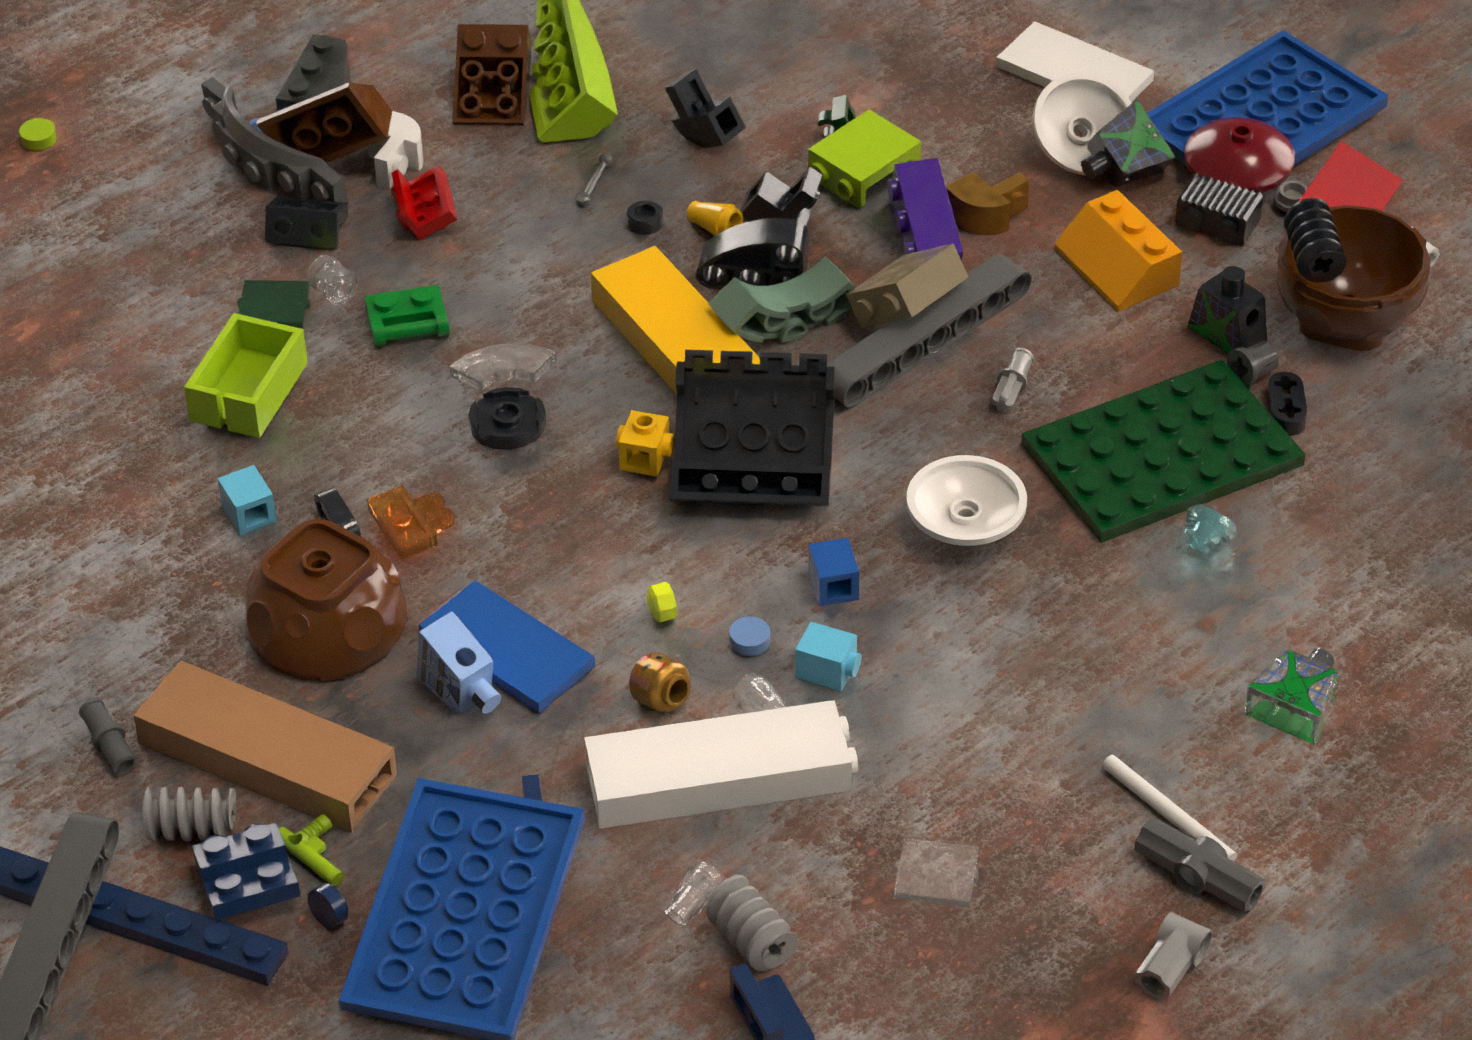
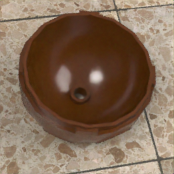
M1350 205L1330 207L1344 255L1347 259L1346 268L1336 279L1325 283H1314L1306 280L1297 269L1286 233L1279 245L1277 287L1287 309L1297 317V327L1303 335L1312 340L1356 351H1370L1381 346L1386 336L1392 333L1394 329L1415 312L1424 300L1429 287L1430 256L1426 248L1427 241L1415 227L1412 228L1399 217L1378 209Z
M313 519L295 526L265 553L247 582L244 608L246 639L249 640L257 654L275 670L300 679L320 680V682L346 679V676L365 671L388 655L401 637L405 623L408 621L405 596L401 588L400 577L391 561L383 556L368 540L329 520Z

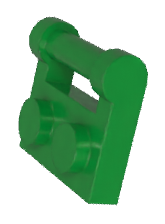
M439 284L364 296L375 347L384 346L386 341L436 333L438 337L450 335L447 313H445Z

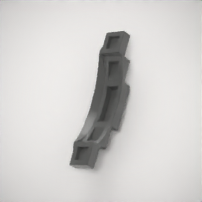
M211 77L201 83L204 95L202 100L203 107L206 113L214 120L212 123L213 131L218 139L223 142V155L231 165H237L246 173L251 181L258 182L268 191L280 185L287 193L291 192L298 198L308 199L314 195L317 200L348 203L344 178L331 169L324 160L281 144L253 127L237 111L233 90L226 88L215 78Z

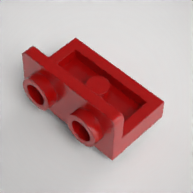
M440 165L410 181L406 180L399 169L391 172L394 183L391 193L399 206L396 216L405 230L411 229L416 237L421 240L457 221L447 174Z

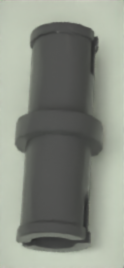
M98 698L86 701L79 709V716L84 720L92 734L91 742L97 751L103 752L114 773L118 776L129 774L137 767L138 758L133 754L124 739V729L120 723L113 721L103 701Z

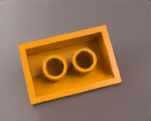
M1118 190L1087 202L1054 243V249L1117 312L1180 285L1182 251Z

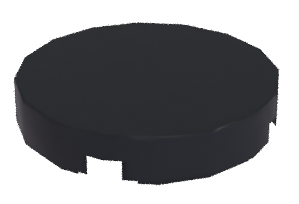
M502 387L492 389L484 393L483 399L479 400L477 404L475 400L471 405L468 415L469 427L472 436L485 446L502 450L517 449L536 441L544 432L546 410L541 399L537 397L536 400L534 397L529 396V391L522 388Z

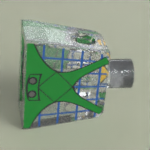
M1321 648L1314 649L1309 657L1293 650H1285L1247 686L1244 715L1316 746L1337 697L1340 673L1332 667L1334 665L1333 656Z

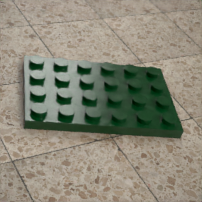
M1222 359L1022 433L1021 437L1023 448L1100 543L1304 466L1306 456L1304 451Z

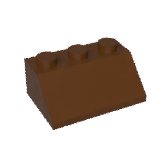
M349 82L257 120L256 125L263 134L277 142L300 152L319 157L327 163L387 139L392 110L373 85Z

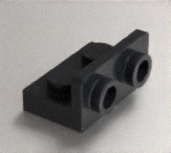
M277 196L266 206L265 240L269 243L334 249L339 244V225L348 217V203Z

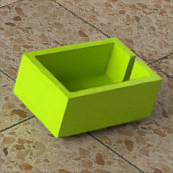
M233 313L184 386L189 421L220 429L224 424H227L228 431L260 438L308 364L304 329Z

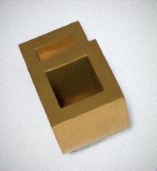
M973 172L946 185L955 223L959 228L969 233L996 235L1009 230L1010 217L1028 208L1029 179L1020 172L992 187Z

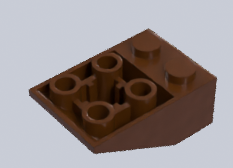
M458 24L453 124L524 125L532 46L528 25Z

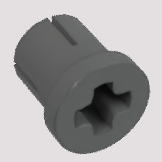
M1262 341L1248 348L1239 347L1230 351L1227 356V365L1244 385L1248 386L1256 382L1259 376L1275 370L1279 364V361H1277L1279 357L1271 343Z

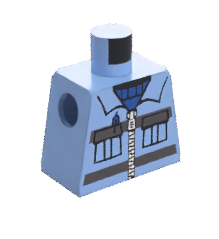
M452 611L419 631L417 678L456 713H462L475 704L482 713L486 714L499 705L502 696L492 687V658Z

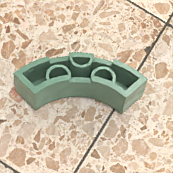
M825 256L803 274L775 285H750L734 277L708 304L725 324L739 336L760 343L764 339L778 338L783 343L808 335L809 328L823 322L830 326L853 311L846 294L855 289L856 286Z

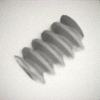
M148 786L143 800V823L149 840H158L162 831L167 841H175L179 831L184 841H192L196 832L201 842L205 838L212 836L213 832L221 837L229 836L231 830L234 829L237 803L235 788H230L226 800H221L218 788L212 789L209 800H204L201 788H195L190 800L186 797L184 787H178L175 799H170L167 787H161L158 798L153 799L150 786Z
M734 875L723 881L711 894L706 908L709 921L717 926L718 931L727 937L728 942L737 948L738 953L747 959L748 964L756 971L775 969L784 964L793 954L798 942L797 933L789 932V924L785 920L780 919L779 913L775 909L769 907V902L759 896L758 890L749 885L746 877Z

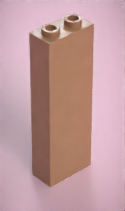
M180 661L170 674L164 675L158 688L146 701L139 704L133 715L139 744L316 818L324 814L333 825L350 832L356 828L397 775L393 746L184 661Z

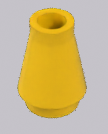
M693 201L687 209V219L689 222L699 225L715 236L743 223L742 212L737 210L733 204Z

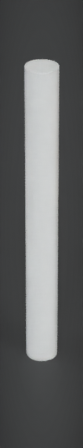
M1110 755L1105 759L1102 767L1184 834L1194 840L1200 836H1207L1216 840L1225 849L1228 859L1233 862L1237 857L1236 852L1116 756Z

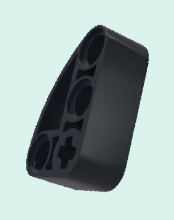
M782 218L760 219L731 227L717 234L703 245L695 274L696 279L702 286L715 290H721L734 277L744 283L756 286L775 285L791 280L807 270L809 252L808 228L798 220Z

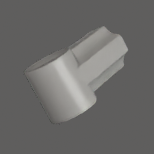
M1170 912L1158 930L1154 947L1137 970L1135 982L1142 987L1145 994L1159 1000L1161 997H1170L1191 965L1197 967L1204 959L1212 941L1213 931Z

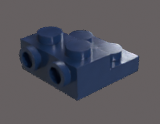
M276 823L269 825L252 824L244 832L226 837L212 835L205 838L202 843L192 846L197 873L215 920L301 896L298 880L288 860L286 845Z

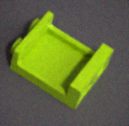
M869 109L808 149V168L812 167L822 174L819 182L820 185L860 209L866 204V190L892 173L895 164L921 160L922 141Z

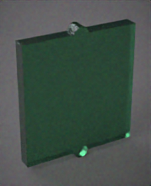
M244 280L242 296L237 300L238 314L303 328L306 310L310 308V300L308 299L310 281Z

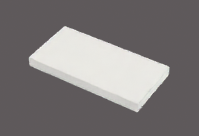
M1035 21L997 56L996 67L1043 87H1046L1056 78L1069 73L1085 72L1096 74L1115 83L1125 92L1131 102L1154 80V70Z

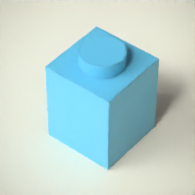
M255 465L217 478L222 508L240 536L277 522L273 494Z
M810 622L795 649V678L842 691L848 678H854L860 668L862 656L860 653H857V635Z

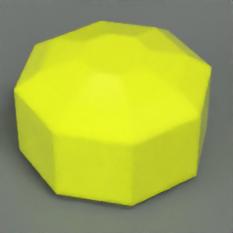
M661 582L648 586L646 590V604L652 618L656 622L675 619L677 616V604L670 584Z

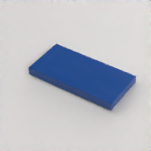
M476 580L419 624V631L452 611L492 658V683L538 713L595 667V656Z

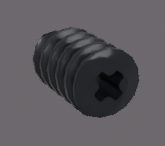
M1318 198L1303 199L1295 203L1284 217V227L1300 275L1314 283H1325L1336 279L1346 268L1347 259L1344 255L1328 203Z

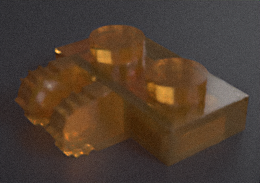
M402 485L367 499L368 511L401 560L438 546L437 534L443 532L444 529L451 528L454 525L455 518H457L449 507L443 508L446 501L439 492L436 493L435 491L434 493L430 492L428 495L425 494L412 499Z

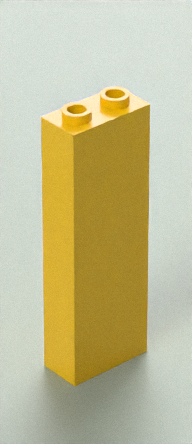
M656 246L591 272L592 301L676 394L677 362H685L686 349L713 350V363H720L721 351L753 352V364H760V358L738 334L725 324L709 306L704 297Z

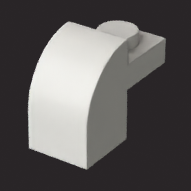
M392 111L387 139L367 146L368 157L373 158L375 162L377 186L391 189L394 185L391 172L399 169L404 176L407 168L420 171L423 166L421 130L418 123L405 114Z

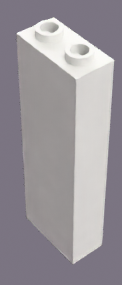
M835 700L584 737L586 768L599 829L852 791V773L858 772V759L855 748L847 747L846 741L850 739L846 716L839 717Z

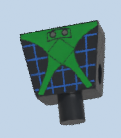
M1136 100L1093 136L1087 144L1091 156L1081 161V167L1086 177L1090 180L1104 174L1112 186L1119 187L1161 173L1176 156L1140 102Z
M1228 266L1199 287L1188 327L1227 354L1239 347L1248 348L1262 341H1267L1265 298L1261 292L1245 282V271L1242 268Z

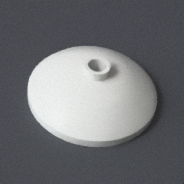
M1085 72L1063 75L1049 83L1035 103L1032 117L1035 137L1043 152L1055 164L1069 172L1085 175L1081 167V161L1091 156L1087 144L1101 128L1131 105L1132 102L1120 87L1102 76ZM1074 130H1079L1083 137L1080 138L1075 135Z
M958 455L936 460L918 471L908 486L906 503L912 521L927 535L952 545L978 546L997 541L1013 532L1020 525L1027 509V493L1021 479L1007 466L985 457Z

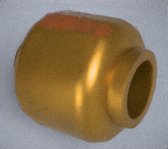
M649 653L641 657L632 668L629 678L630 693L636 701L658 712H670L687 700L691 690L690 673L686 666L679 661L661 653Z

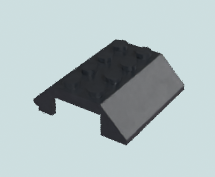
M686 349L685 362H677L676 366L677 408L674 461H671L669 500L829 507L835 367L827 366V354L800 353L799 365H792V353L760 352V364H753V352L721 351L720 363H713V350Z

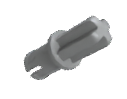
M1025 348L1013 349L1006 367L1001 369L997 375L998 385L991 398V403L997 407L996 410L999 412H1003L1004 409L1011 410L1019 393L1024 391L1027 386L1026 376L1033 365L1034 356Z

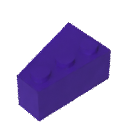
M938 158L895 164L893 177L887 181L888 204L904 244V255L953 243L962 261L963 248Z

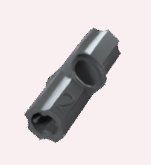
M1150 818L1142 826L1141 832L1135 840V851L1172 871V876L1179 886L1190 893L1199 894L1206 890L1237 909L1250 913L1265 890L1266 879L1228 859V855L1221 844L1210 837L1200 836L1194 840L1157 818Z

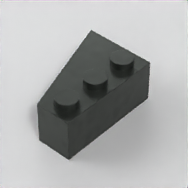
M316 34L311 36L276 97L277 111L349 83L350 70L346 39Z

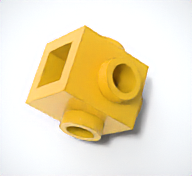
M631 410L626 424L619 426L616 435V447L619 448L620 470L658 477L665 457L672 456L675 445V434L670 433L668 416Z

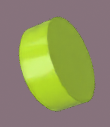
M35 118L28 120L19 129L21 144L29 150H45L51 147L57 139L55 125L48 119Z

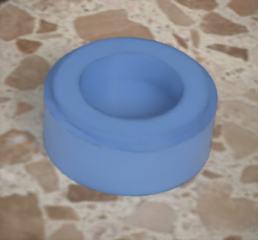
M752 616L736 620L729 629L731 648L736 653L744 656L762 654L770 646L769 625L764 620Z

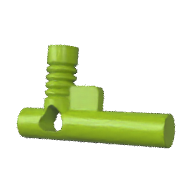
M321 814L296 834L286 827L279 828L288 852L330 885L336 887L342 882L344 873L320 855L326 850V843L319 837L332 828V823L326 815Z

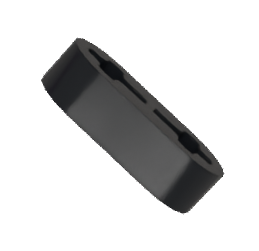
M1277 372L1269 378L1268 410L1289 436L1298 435L1305 429L1307 417L1304 385L1302 379L1294 373ZM1283 390H1287V393L1290 395H1284ZM1284 412H1290L1291 418H1287Z
M332 487L314 494V502L320 519L332 521L361 537L354 516L336 488Z

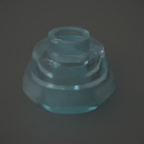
M1196 504L1188 509L1184 533L1189 537L1187 544L1193 549L1208 555L1210 550L1219 552L1236 538V525L1225 516L1202 504Z

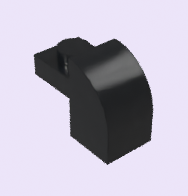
M696 68L685 71L664 87L678 114L671 121L687 140L703 148L723 146L746 128L731 97L712 99Z
M809 167L789 187L766 171L746 193L740 209L743 219L748 222L773 218L794 219L806 226L812 208L821 193L817 188L822 174Z

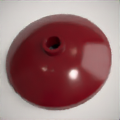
M1230 117L1212 121L1197 129L1186 142L1184 159L1189 172L1193 176L1199 173L1201 177L1206 175L1208 179L1212 177L1215 181L1219 179L1221 183L1226 181L1228 185L1233 184L1235 187L1240 186L1242 189L1247 188L1248 191L1253 190L1255 193H1259L1279 186L1290 176L1294 167L1295 153L1287 137L1273 126L1251 118Z

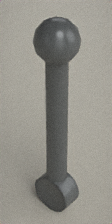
M601 154L599 157L600 164L584 192L576 195V204L579 207L590 205V194L605 168L613 163L611 154Z

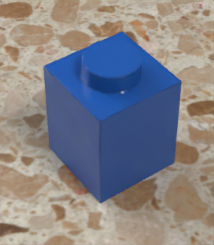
M843 538L809 544V575L819 606L859 600V569L849 539Z

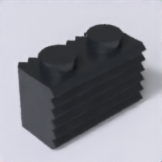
M1196 173L1177 199L1175 223L1183 225L1190 230H1199L1218 236L1224 241H1234L1245 245L1246 240L1248 241L1249 236H1251V233L1261 219L1263 195L1260 192L1256 194L1253 190L1248 191L1247 188L1242 189L1240 186L1228 185L1226 181L1221 183L1219 179L1216 181L1212 177L1208 179L1206 175L1201 177L1199 173Z

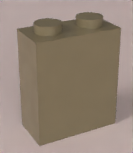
M952 243L902 255L847 293L846 296L861 328L912 318L969 276Z

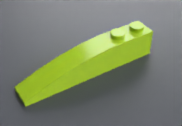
M537 0L535 26L540 29V32L534 40L533 50L539 55L538 62L532 65V75L537 78V82L530 89V100L538 139L542 142L594 138L603 128L605 129L613 123L618 113L609 72L593 28L579 0Z

